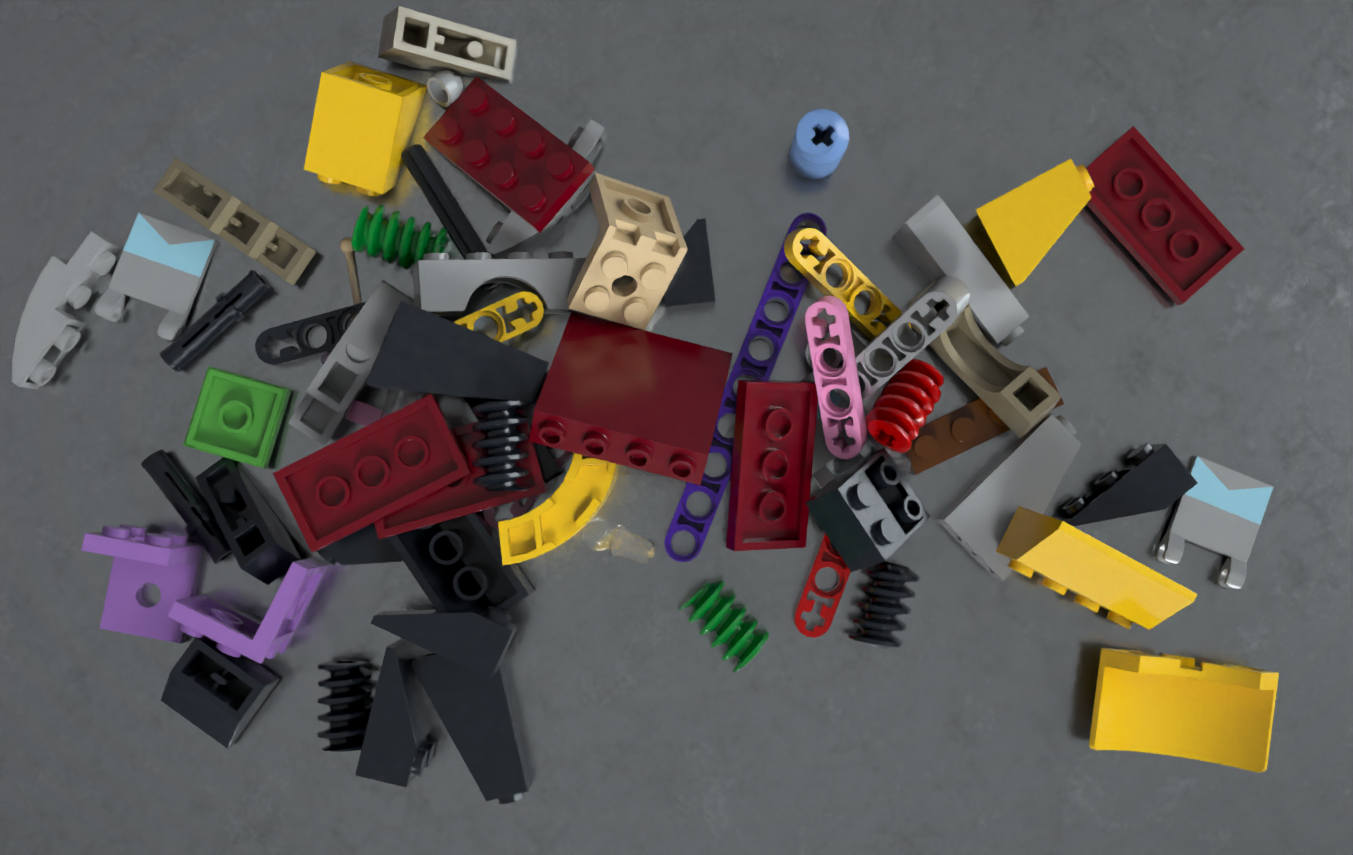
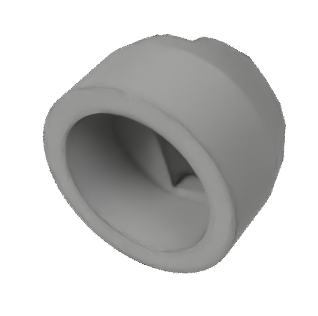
M450 70L439 71L427 80L429 94L436 103L443 107L450 106L464 89L461 77L455 76V73Z

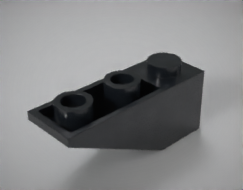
M1145 443L1128 455L1127 458L1130 462L1121 470L1117 471L1114 468L1102 475L1095 482L1098 488L1087 497L1081 494L1068 502L1063 507L1065 514L1059 520L1071 526H1079L1164 510L1198 484V482L1166 443L1152 444L1151 446L1149 443Z

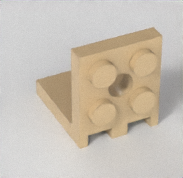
M595 173L588 187L600 232L567 297L568 308L645 330L688 249L670 197ZM624 275L634 278L632 283L626 287L612 285L615 279Z

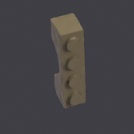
M938 277L934 282H932L928 287H926L922 292H920L915 298H913L909 302L908 307L917 298H919L928 288H930L937 280L941 279L942 277ZM943 299L937 302L933 308L938 313L948 302ZM970 304L965 307L952 325L928 345L1020 439L1044 419L1061 398V395L1031 365L1023 366L1009 360L987 340L973 318ZM910 323L911 328L916 333L922 334L917 325Z

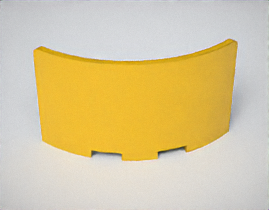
M574 453L564 481L550 498L522 516L498 522L503 566L536 558L562 545L578 534L598 514L607 501L615 485L621 465Z
M1101 648L1089 747L1094 750H1121L1170 755L1232 766L1258 773L1264 772L1268 765L1279 672L1224 662L1222 665L1201 662V667H1196L1195 658L1163 653L1161 656L1141 653V651Z

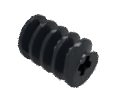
M488 401L472 408L473 414L485 418L484 421L472 425L474 432L485 435L484 439L472 443L473 449L485 453L484 457L472 461V466L485 471L484 475L473 479L474 485L485 488V491H529V487L517 483V479L529 475V469L516 465V461L529 457L528 451L516 447L517 443L529 439V434L516 430L517 425L529 421V416L517 413L516 408L526 405L528 402Z
M884 561L878 564L879 569L866 570L865 575L875 581V584L861 586V591L871 599L868 602H857L856 607L863 611L866 617L852 619V623L861 629L862 632L861 634L848 635V638L888 649L900 647L902 641L892 634V631L906 630L907 625L898 619L897 615L910 614L911 609L901 602V599L915 597V592L905 584L906 582L919 581L920 576L910 570V567Z
M341 660L324 662L318 665L319 670L330 673L329 678L318 681L319 687L330 690L329 695L317 700V703L330 707L329 712L317 716V720L330 724V728L317 733L318 738L329 740V745L322 748L324 751L345 752L362 749L365 734L362 733L366 731L369 719L361 716L370 713L372 708L371 703L360 700L372 694L370 686L360 683L372 677L370 669L361 667V665L367 663L366 661Z

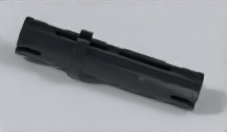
M250 270L249 274L227 294L221 292L215 298L217 301L215 305L170 346L160 352V356L165 363L176 372H180L188 362L208 346L235 320L240 322L246 316L244 311L271 289L268 283L256 271Z
M159 450L148 456L141 463V466L148 472L164 496L187 524L185 528L190 536H196L215 564L230 557L233 552L212 510L208 511L189 483L168 458L166 452Z

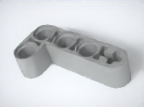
M952 276L942 277L937 280L866 346L851 331L858 375L864 380V382L859 381L862 401L866 400L953 324L968 305L970 299L969 289L962 280ZM944 299L948 303L937 313L933 307L937 302ZM909 322L917 325L922 334L914 332L910 328ZM829 325L828 333L821 338L822 341L830 338ZM808 344L806 347L805 356L807 362L813 369L810 348ZM828 348L825 349L823 358L826 364L832 368L842 367L844 363L842 354L834 349L835 353ZM881 348L887 350L893 359L886 357L882 353ZM833 389L839 397L846 402H850L849 395L844 390Z

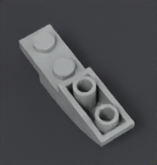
M590 119L585 129L579 126L568 142V146L591 163L607 138L605 128ZM592 172L541 233L537 232L511 211L504 223L498 221L491 229L486 239V242L490 244L486 251L491 253V257L494 259H505L507 254L521 252L540 241L563 223L590 193L588 186L597 172Z
M91 231L70 261L56 256L51 257L35 283L20 319L12 358V382L15 385L23 388L38 389L39 386L45 385L56 372V363L65 352L70 351L78 343L81 336L80 330L85 325V322L75 316L73 312L87 303L92 294L91 288L97 279L108 273L114 266L116 261L115 255L121 248L110 239Z
M385 280L381 281L306 390L307 394L288 422L290 425L323 446L328 443L365 386L398 304L404 301L414 306L412 298Z

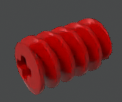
M919 359L910 360L889 379L888 385L882 390L881 396L875 401L873 409L866 416L865 424L873 439L883 447L894 452L906 453L910 450L911 440L917 438L919 428L925 425L927 416L934 410V404L941 398L939 387L944 384L942 374L929 363Z

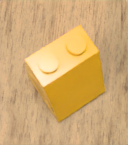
M352 61L322 71L303 170L316 173L317 178L326 183L340 184L345 182L356 186V191L368 196H380L395 187L403 165L401 154L409 147L426 94L427 85Z
M1069 159L976 209V213L1015 287L1027 279L1090 200L1091 195L1089 192L1094 187V184L1083 164L1075 167L1072 159Z

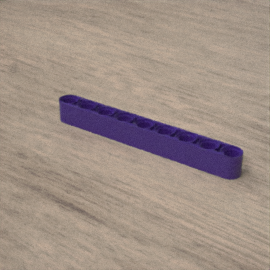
M800 214L794 218L787 231L724 388L709 454L717 453L724 458L726 463L725 471L718 477H710L704 472L701 485L686 483L664 541L666 552L675 561H691L697 557L702 549L732 471L734 438H726L720 434L718 421L725 415L736 417L737 395L733 389L735 380L740 377H748L752 380L770 379L809 281L803 274L801 280L795 283H789L782 278L780 267L790 263L785 256L784 242L788 234L800 226H810L820 231L826 237V224L816 214ZM799 242L803 247L800 252L801 255H812L818 259V256H815L809 250V244ZM772 301L782 303L786 308V318L778 322L770 320L765 314V305ZM756 339L767 341L771 346V356L766 360H756L749 352V344ZM697 491L707 494L711 503L709 510L699 516L690 513L686 505L689 495ZM682 530L690 532L695 538L694 548L685 554L677 553L671 546L673 535Z

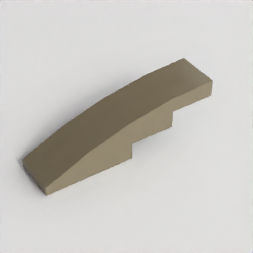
M178 158L173 160L153 190L154 193L202 226L217 234L293 286L317 252Z

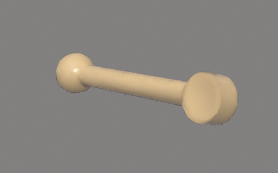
M346 237L340 241V249L345 253L353 303L356 305L362 303L353 255L354 250L351 244L352 238ZM357 314L351 315L353 320L357 316Z

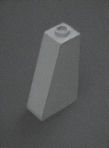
M936 195L907 220L892 238L931 282H934L940 276H952L962 280L969 289L970 299L968 304H970L977 326L993 346L1001 342L1006 347L1024 332L1020 324L1030 316L939 195Z
M1053 414L1047 415L1021 439L1018 438L937 518L996 579L1004 581L1012 571V569L1007 567L1010 559L997 553L996 550L1018 506L1043 514L1082 445L1074 437L1077 433L1076 429L1060 415L1057 417Z

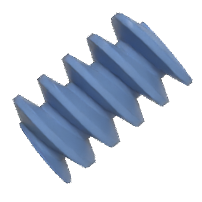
M815 109L804 115L798 123L789 150L790 163L794 171L802 177L812 180L822 179L832 174L839 165L849 142V129L844 119L836 112L828 109Z

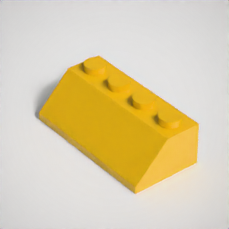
M1018 506L996 550L997 553L1010 559L1007 565L1010 569L1029 578L1032 577L1034 572L1043 576L1041 585L1063 596L1067 589L1077 594L1074 599L1075 603L1096 613L1100 607L1108 610L1106 619L1130 630L1133 623L1150 630L1193 603L1197 596V593L1066 522Z

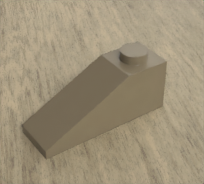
M398 6L383 19L378 58L433 71L450 70L455 74L508 82L511 79L516 40Z

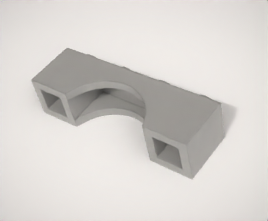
M568 251L549 253L548 259H533V253L531 252L507 254L508 259H491V253L476 252L466 254V260H449L448 253L424 254L423 260H418L412 267L414 306L439 317H457L465 311L469 298L476 288L489 283H506L538 296L543 304V314H571V312L579 314L581 312L568 308L567 297L586 258H573V252Z

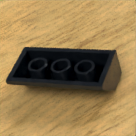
M481 511L388 537L436 610L480 608L485 611L487 606H492L505 612L534 592V589L516 563L503 566L500 539L493 528L485 521Z

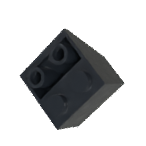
M885 447L828 482L806 502V505L852 573L886 561L930 517Z
M204 635L201 638L195 637L171 670L161 701L229 749L279 679L252 659L242 654L240 657L230 656L216 648L218 642Z

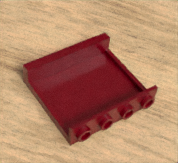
M571 312L534 408L529 441L701 485L733 353Z

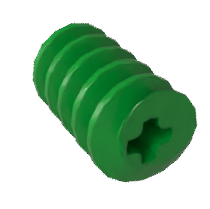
M366 205L355 224L351 244L353 250L359 253L367 249L369 256L375 259L383 254L384 261L389 264L396 263L399 259L400 267L408 270L418 260H423L424 254L444 253L447 229L442 227L438 234L433 237L431 236L432 224L430 222H426L421 230L417 231L415 217L411 216L403 226L400 224L401 213L395 210L389 220L385 219V207L383 205H379L373 214L369 213V206Z
M722 579L705 583L687 598L678 609L680 611L690 606L693 607L688 621L690 623L700 619L705 621L699 634L703 636L714 632L716 635L710 646L712 648L723 644L727 646L721 659L723 661L734 657L738 659L732 670L734 673L744 667L761 651L768 639L769 633L766 629L753 633L758 620L754 616L742 620L747 607L744 604H740L731 608L736 595L733 591L720 595L725 582Z

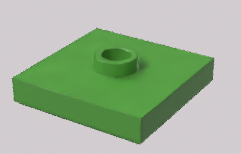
M208 366L183 446L267 469L291 390Z

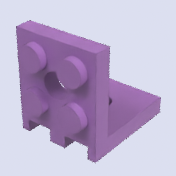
M120 524L119 527L103 525L102 532L85 533L82 551L114 556L100 629L180 644L187 642L188 634L179 630V622L167 617L176 600L196 596L205 552L202 544L186 542L187 535L173 532H161V534L146 533L145 527L129 524ZM148 583L157 585L161 592V598L155 606L148 605L142 597L143 588Z
M315 557L292 562L262 623L205 594L176 600L167 617L179 622L178 629L188 635L201 638L204 635L218 642L216 648L225 654L233 657H240L242 654L258 663H263L265 657L272 659L276 656L277 652L280 654L285 652L329 564Z

